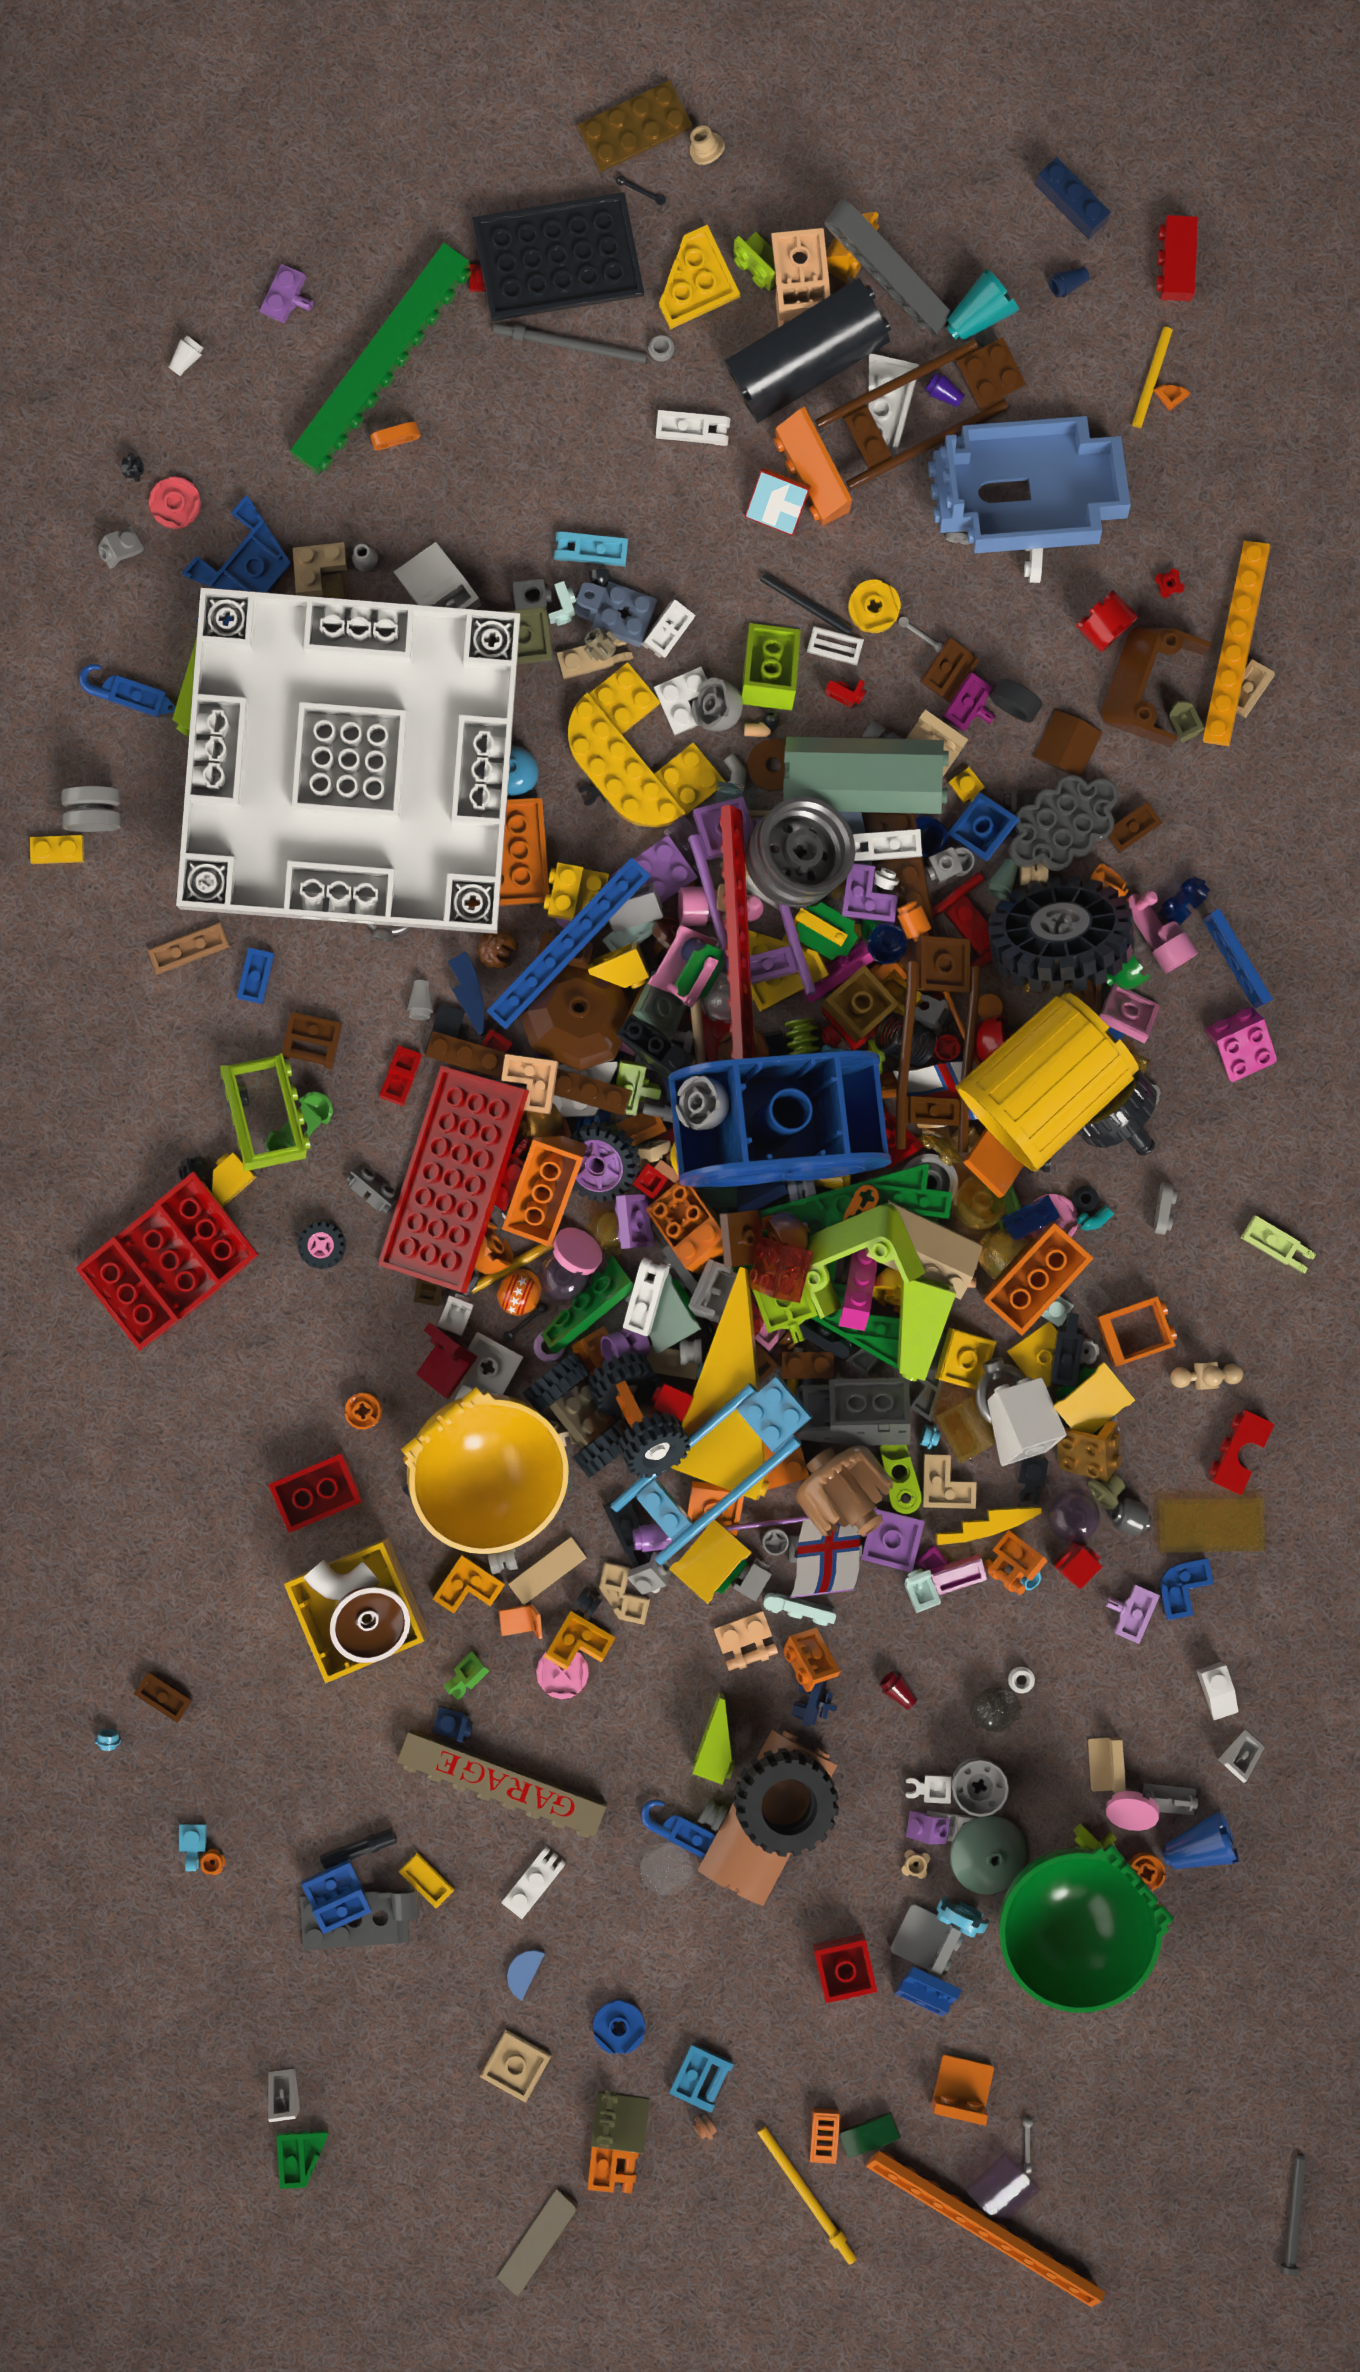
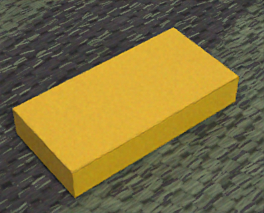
M418 1852L399 1870V1873L436 1909L455 1890Z

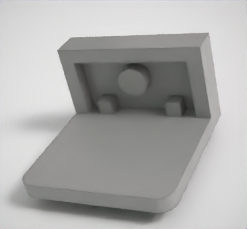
M912 1904L895 1935L890 1949L892 1953L926 1969L928 1974L940 1978L941 1974L946 1975L952 1962L949 1958L953 1950L957 1951L959 1949L963 1936H961L962 1932L959 1926L953 1923H943L937 1919V1914Z

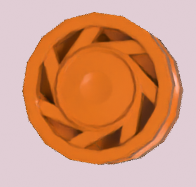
M362 1392L348 1399L344 1414L347 1422L352 1427L365 1430L379 1422L382 1417L383 1408L376 1396L371 1393Z
M1140 1852L1132 1856L1128 1861L1152 1892L1158 1887L1160 1888L1164 1883L1166 1877L1165 1867L1154 1854Z

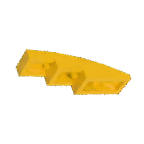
M1039 1506L986 1509L987 1520L961 1521V1531L935 1533L936 1544L961 1543L992 1536L1036 1517L1042 1513V1509Z

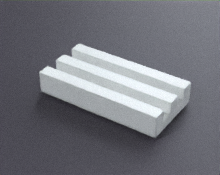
M814 626L807 653L857 666L864 639ZM820 634L857 644V647L855 649L817 639L816 636ZM814 644L854 654V658L815 648Z

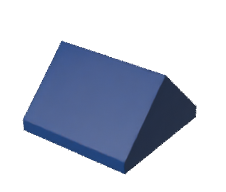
M979 792L948 832V835L964 848L970 850L975 857L988 861L1017 824L1019 818Z

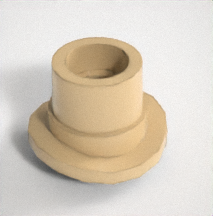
M698 126L691 132L690 155L698 165L709 164L723 153L725 143L722 137L717 133L711 132L709 127Z

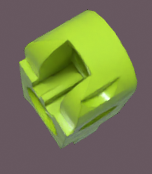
M907 1445L879 1446L882 1467L893 1480V1488H889L888 1493L891 1506L902 1514H910L916 1511L922 1499ZM896 1465H903L906 1469V1473L901 1479H896L892 1476V1469ZM908 1493L911 1500L908 1503H903L901 1501L902 1494Z

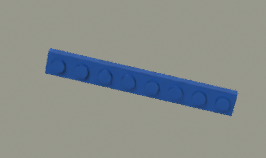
M631 857L493 1003L487 1012L501 1026L507 1029L641 888L651 875Z

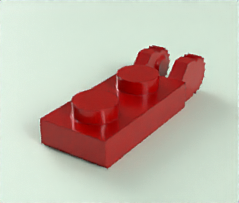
M524 1138L508 1160L495 1202V1206L504 1212H507L525 1164V1160L521 1157L530 1146L531 1141L528 1138Z

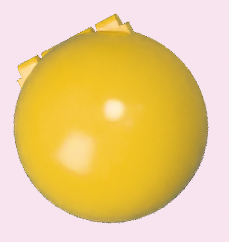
M475 1387L464 1397L438 1410L427 1420L417 1436L401 1448L402 1452L406 1455L403 1461L407 1465V1485L410 1499L419 1519L437 1539L461 1551L490 1554L510 1550L526 1543L550 1523L559 1510L566 1493L569 1472L568 1460L558 1433L539 1411L531 1405L510 1396L489 1393L487 1390L482 1393Z

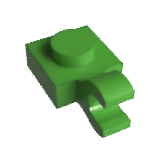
M471 1651L453 1669L457 1675L444 1685V1688L448 1694H453L459 1700L464 1696L466 1686L472 1689L490 1670L480 1657Z

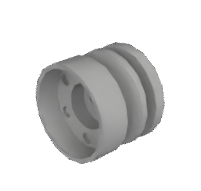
M982 1757L966 1759L957 1766L952 1775L951 1789L953 1797L959 1807L970 1815L978 1817L992 1815L1000 1810L1007 1800L1009 1790L1007 1778L1000 1767L990 1759ZM979 1779H983V1784L986 1788L975 1792V1787L972 1785L973 1781L978 1782Z

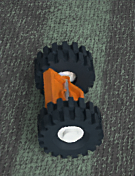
M626 1352L621 1353L619 1358L616 1355L611 1357V1361L608 1363L605 1360L601 1363V1368L597 1367L594 1370L595 1375H590L588 1387L601 1413H606L607 1416H612L614 1413L615 1417H619L623 1413L631 1429L627 1428L624 1431L626 1436H621V1443L618 1444L619 1451L629 1471L640 1478L644 1474L646 1478H651L653 1474L660 1476L664 1470H667V1472L673 1470V1465L678 1466L681 1463L680 1459L687 1457L686 1451H690L691 1447L689 1444L691 1443L680 1420L675 1415L671 1414L669 1416L668 1413H662L659 1416L656 1413L652 1414V1418L648 1419L647 1416L644 1417L641 1413L640 1405H647L650 1402L648 1398H653L655 1390L659 1387L658 1378L648 1359L642 1354L637 1355L636 1352H631L630 1356H628Z

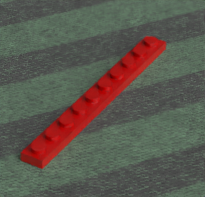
M732 805L721 806L719 823L723 839L721 842V852L724 859L722 877L725 881L723 901L726 906L724 926L728 939V944L726 945V955L729 959L727 980L730 984L728 1004L731 1010L732 1022L730 1023V1033L733 1039L731 1059L755 1058L743 814L741 809Z

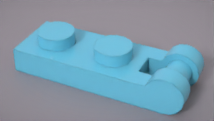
M556 532L555 541L558 542L557 550H554V560L626 567L627 538ZM568 543H575V551L567 550Z

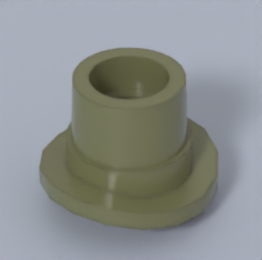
M1113 1473L1108 1482L1096 1481L1094 1479L1088 1482L1089 1491L1099 1506L1108 1510L1117 1507V1496L1125 1489V1485L1116 1474Z

